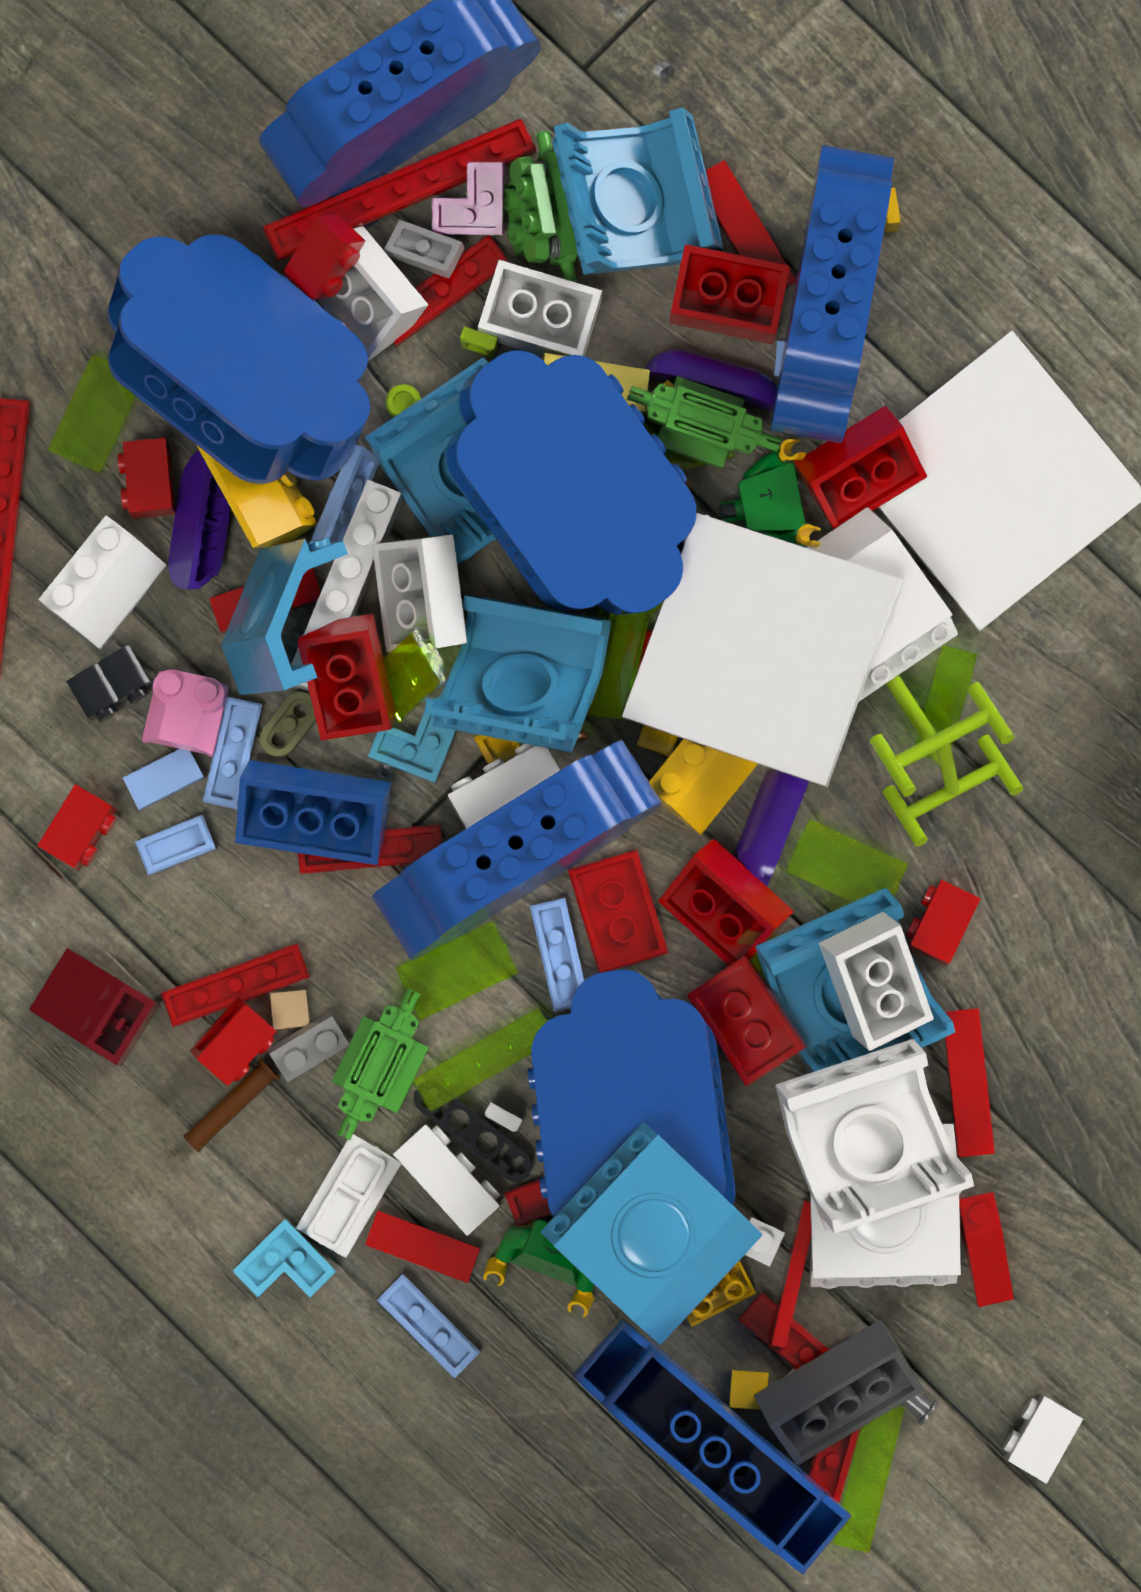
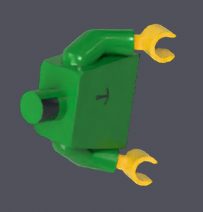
M786 439L777 452L772 451L764 455L743 473L742 481L738 482L737 486L739 499L719 503L722 521L731 523L743 520L744 528L801 547L804 545L810 548H818L821 545L819 541L809 540V536L813 531H820L821 529L805 524L794 464H788L789 460H802L806 455L805 452H798L795 455L792 453V446L800 442V439Z
M535 1219L526 1226L510 1227L495 1252L496 1257H491L487 1260L483 1279L486 1280L489 1274H497L499 1276L497 1286H501L505 1281L508 1263L517 1264L576 1286L577 1290H575L567 1309L571 1313L575 1304L580 1305L584 1309L583 1317H586L594 1302V1296L591 1293L594 1289V1284L541 1233L548 1223Z

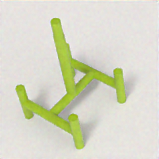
M900 675L886 683L922 741L897 755L894 754L882 734L873 736L870 739V744L904 797L910 796L916 791V787L904 770V767L931 754L941 768L944 782L943 788L907 806L894 785L886 787L882 792L916 847L925 844L928 838L915 818L998 775L1012 796L1022 792V784L990 735H984L977 741L990 763L960 779L957 778L951 742L989 723L1002 744L1010 743L1015 737L979 682L971 684L967 691L980 711L936 733Z

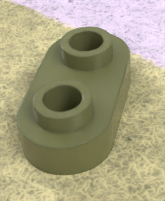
M296 692L289 695L262 729L260 743L264 751L271 757L284 758L290 755L316 722L309 694ZM298 706H305L308 712L305 717L298 718L295 716L294 711ZM277 734H282L286 738L284 745L280 747L273 745V738Z

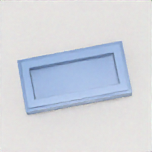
M178 749L123 777L140 811L204 779L192 752L184 749Z
M203 815L135 841L148 876L216 850Z

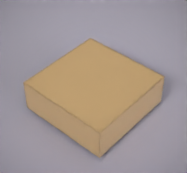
M307 990L270 993L272 1021L275 1030L305 1027L310 1024Z

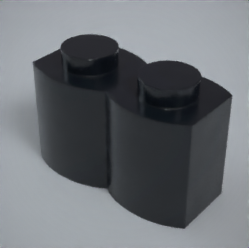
M129 645L113 652L66 681L87 718L91 721L98 719L99 722L106 721L118 713L116 707L121 703L129 700L130 704H133L145 698L149 694L147 689L153 685L143 665Z

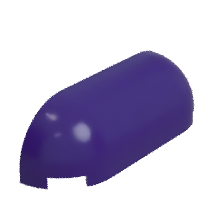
M684 349L662 351L656 354L644 368L650 370L649 379L663 383L669 380L673 384L678 376L744 399V405L773 412L777 387L768 375L754 368Z
M199 450L191 456L181 476L169 551L168 569L170 578L174 585L181 589H200L213 576L219 574L223 562L231 508Z
M770 769L761 782L733 855L766 886H768L809 783V781L774 769Z

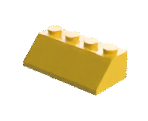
M197 446L253 549L292 542L316 526L317 522L313 517L314 509L297 488L295 475L287 471L281 478L270 483H250L236 477Z
M683 739L649 783L661 800L662 805L701 836L758 764Z

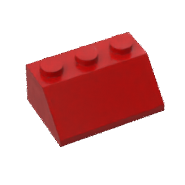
M685 244L669 324L774 345L790 266Z
M886 405L846 429L842 443L827 441L807 453L802 460L794 461L808 491L833 530L868 507L873 511L927 478V474L903 425Z
M373 614L337 619L297 639L302 664H313L317 678L307 681L321 741L392 729L396 711Z
M714 838L693 855L658 900L664 908L728 966L745 955H748L752 960L757 955L755 946L771 940L794 912Z

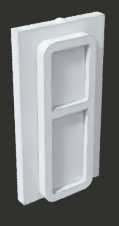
M353 1134L351 1141L347 1140L296 1229L308 1235L320 1245H324L347 1258L401 1166L400 1161L381 1151L378 1146H373Z

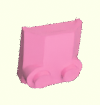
M177 670L158 671V675L153 682V695L142 743L148 744V742L203 753L213 757L226 698L229 695V686L211 677Z

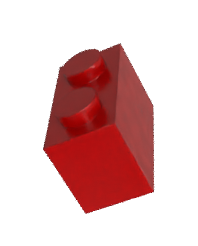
M337 213L317 216L284 269L283 274L311 300L331 298L342 288V279L347 271L358 262L360 258L359 252L366 240Z
M156 438L122 442L123 453H118L117 457L119 473L126 476L127 488H121L123 510L129 509L133 519L175 515L170 445L167 439Z
M75 784L37 846L80 871L82 866L88 867L95 858L98 848L94 846L101 835L107 836L114 827L117 818L113 815L117 809Z
M942 879L937 882L936 886L929 884L920 903L926 906L920 919L916 917L912 919L905 934L906 937L910 938L908 948L945 966L949 965L981 898Z
M238 996L190 1049V1052L202 1065L229 1086L233 1081H239L247 1073L250 1067L249 1063L257 1054H263L269 1049L274 1041L273 1036L277 1031Z

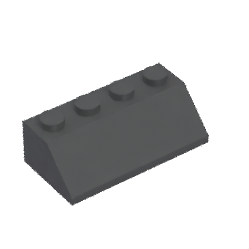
M879 1320L839 1345L832 1347L829 1351L809 1363L800 1366L797 1370L777 1382L770 1384L755 1394L754 1397L769 1427L798 1466L924 1391L882 1320Z

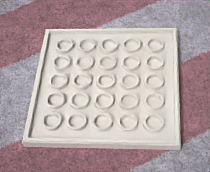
M1011 331L899 420L927 474V478L878 507V509L980 632L1141 503V486L1016 334Z
M696 513L694 527L687 536L681 553L683 561L682 579L673 594L663 602L622 717L828 788L902 580L898 577Z

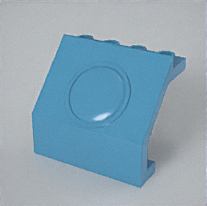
M683 107L669 111L670 118L641 127L584 132L567 122L554 126L556 137L552 138L553 148L557 157L561 183L565 192L568 214L573 227L576 249L580 258L583 275L681 264L685 244L716 251L724 250L693 115Z
M481 358L365 437L386 476L395 489L401 492L402 499L428 536L453 535L457 565L462 561L468 560L474 553L496 540L451 478L445 460L447 445L451 437L465 425L459 410L461 388L473 373L488 363L484 358Z
M329 537L306 543L305 539L259 550L221 643L239 695L284 691L317 678L313 664L290 666L281 641V632L304 573L313 567L348 555L344 541L331 543Z
M465 595L462 608L468 611L465 624L467 643L461 646L442 694L439 697L426 699L424 713L434 715L433 726L572 753L603 674L611 620L478 595Z
M887 888L755 946L765 982L808 1046L798 1053L808 1074L914 1039L923 1048L955 1033L953 1021L930 994L912 956L934 1019L871 1051L867 1050L852 1037L818 943L881 912H884L899 923L898 919L904 917L902 906Z
M645 1122L632 1133L541 1231L558 1251L659 1345L669 1337L763 1235Z

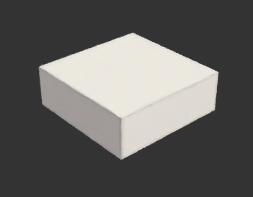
M491 1102L484 1113L486 1117L513 1132L518 1131L523 1122L522 1119Z

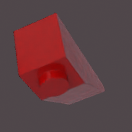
M984 1192L959 1198L960 1233L977 1307L1014 1300L1003 1231L994 1192Z

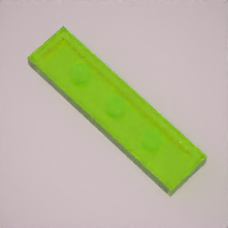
M537 1008L413 1079L412 1082L430 1113L532 1055L531 1050L534 1037L538 1030L547 1022L540 1009Z
M897 1406L860 1428L842 1501V1506L852 1517L833 1538V1544L865 1553L870 1552L905 1408Z

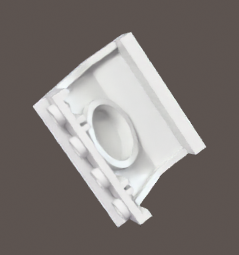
M868 507L819 539L818 541L821 542V545L818 548L808 547V549L898 577L902 580L859 701L958 635L951 619L953 615L893 530Z
M914 1039L776 1084L786 1133L825 1231L831 1229L834 1234L851 1232L860 1225L875 1220H886L895 1213L910 1208H921L930 1201L942 1197L956 1196L962 1190L974 1187L972 1174L954 1154L930 1097L923 1070L924 1067L928 1066L927 1056Z
M942 1124L951 1148L957 1156L954 1124ZM810 1193V1287L832 1289L838 1286L869 1288L875 1285L907 1287L916 1284H932L935 1286L957 1284V1277L961 1275L959 1194L930 1201L921 1208H910L895 1213L886 1220H875L860 1225L851 1232L834 1234L831 1229L825 1231Z

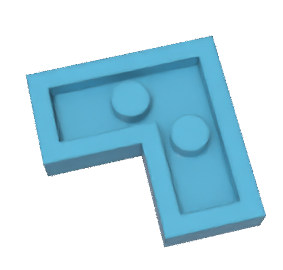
M424 713L415 736L393 727L391 730L377 732L368 758L436 784L457 730L433 726L434 715Z
M287 1219L281 1222L233 1270L238 1278L257 1297L261 1296L284 1272L309 1297H312L337 1272Z

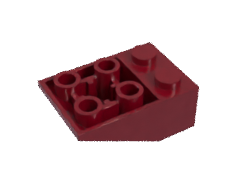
M67 948L29 1010L115 1065L123 1066L160 1003Z

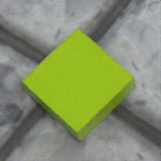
M465 326L463 327L460 336L462 348L490 358L495 357L498 348L497 337Z

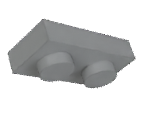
M399 220L384 251L388 257L450 278L465 248L462 242Z
M329 1011L271 1046L268 1052L288 1083L349 1046V1042Z

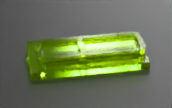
M94 354L91 355L48 448L49 452L101 474L136 399L133 393L114 378L110 371L108 360Z
M601 608L599 609L598 618L611 620L603 674L587 715L627 720L622 715L636 679L649 614L639 612L628 615H615Z
M418 629L411 632L384 659L396 711L395 715L399 721L405 719L446 681L442 673L445 670L443 660L432 641L428 638L423 640Z
M809 819L799 842L795 845L796 849L785 872L850 902H855L884 888H887L894 896L898 892V886L908 863Z
M493 921L395 968L405 991L407 988L413 990L410 1001L415 991L421 994L414 1007L420 1021L518 974L507 951L508 947L503 943Z

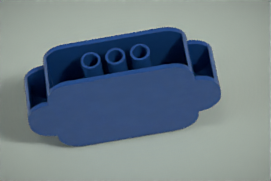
M433 0L298 89L287 102L286 112L276 118L262 132L259 138L260 146L300 206L308 207L315 205L330 196L334 197L356 188L381 174L384 176L491 106L507 91L511 85V79L523 71L537 57L541 49L540 41L511 0Z
M822 145L801 247L770 431L837 443L843 442L863 352L891 193L894 157Z
M203 236L193 241L189 246L168 237H152L141 241L125 255L121 262L107 309L109 323L115 331L108 353V365L112 375L121 385L232 474L244 481L255 484L270 483L281 478L287 471L303 479L323 480L333 476L347 463L369 416L370 401L366 391L359 384L368 363L367 351L362 341L342 321L331 316L315 300H311L296 288L288 278L280 275L267 265L259 255L252 253L244 245L227 236Z
M514 350L499 355L481 367L465 381L461 388L459 410L465 425L451 437L445 455L447 470L451 478L536 596L548 607L566 612L597 605L602 610L615 615L645 612L656 607L673 594L680 584L683 574V561L676 545L690 534L696 520V504L692 493L685 485L687 478L678 465L670 464L663 454L666 452V448L662 441L655 434L650 436L642 424L645 422L642 413L635 405L631 404L629 406L621 395L624 390L620 382L612 374L608 376L603 368L594 360L581 355H569L547 365L541 358L530 352Z
M620 740L594 755H587L573 762L426 853L401 872V875L377 890L371 897L412 961L434 950L443 943L446 944L462 936L624 834L631 826L654 812L662 805V802L623 740ZM489 866L488 869L481 870V868Z
M615 970L598 973L587 978L580 984L573 995L571 1014L560 1015L550 1019L536 1033L531 1050L533 1067L528 1068L529 1086L531 1090L535 1089L537 1103L532 1104V1117L534 1125L540 1127L541 1140H536V1153L538 1161L544 1163L545 1176L540 1177V1190L543 1199L548 1198V1205L553 1218L643 1122L665 1140L720 1194L734 1205L736 1196L717 1042L712 1030L705 1023L696 1008L682 1000L662 999L648 979L637 972Z
M622 1317L617 1320L572 1374L625 1427L773 1553L779 1555L801 1574H805L852 1517L839 1502L821 1488L800 1467ZM683 1415H687L684 1420H682V1421H678V1420H677L679 1417H681V1416H683Z

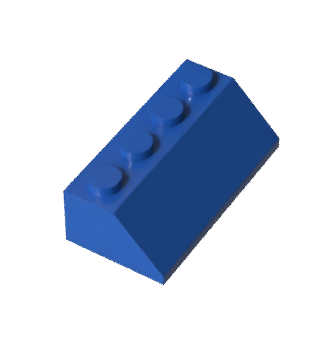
M249 760L240 776L235 843L378 865L389 813L391 782Z

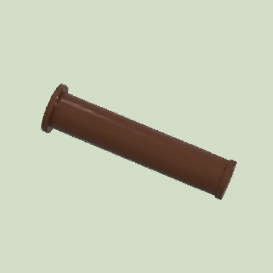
M262 1058L258 1060L260 1064L183 1135L185 1140L197 1152H200L217 1133L274 1079L277 1081L281 1079Z

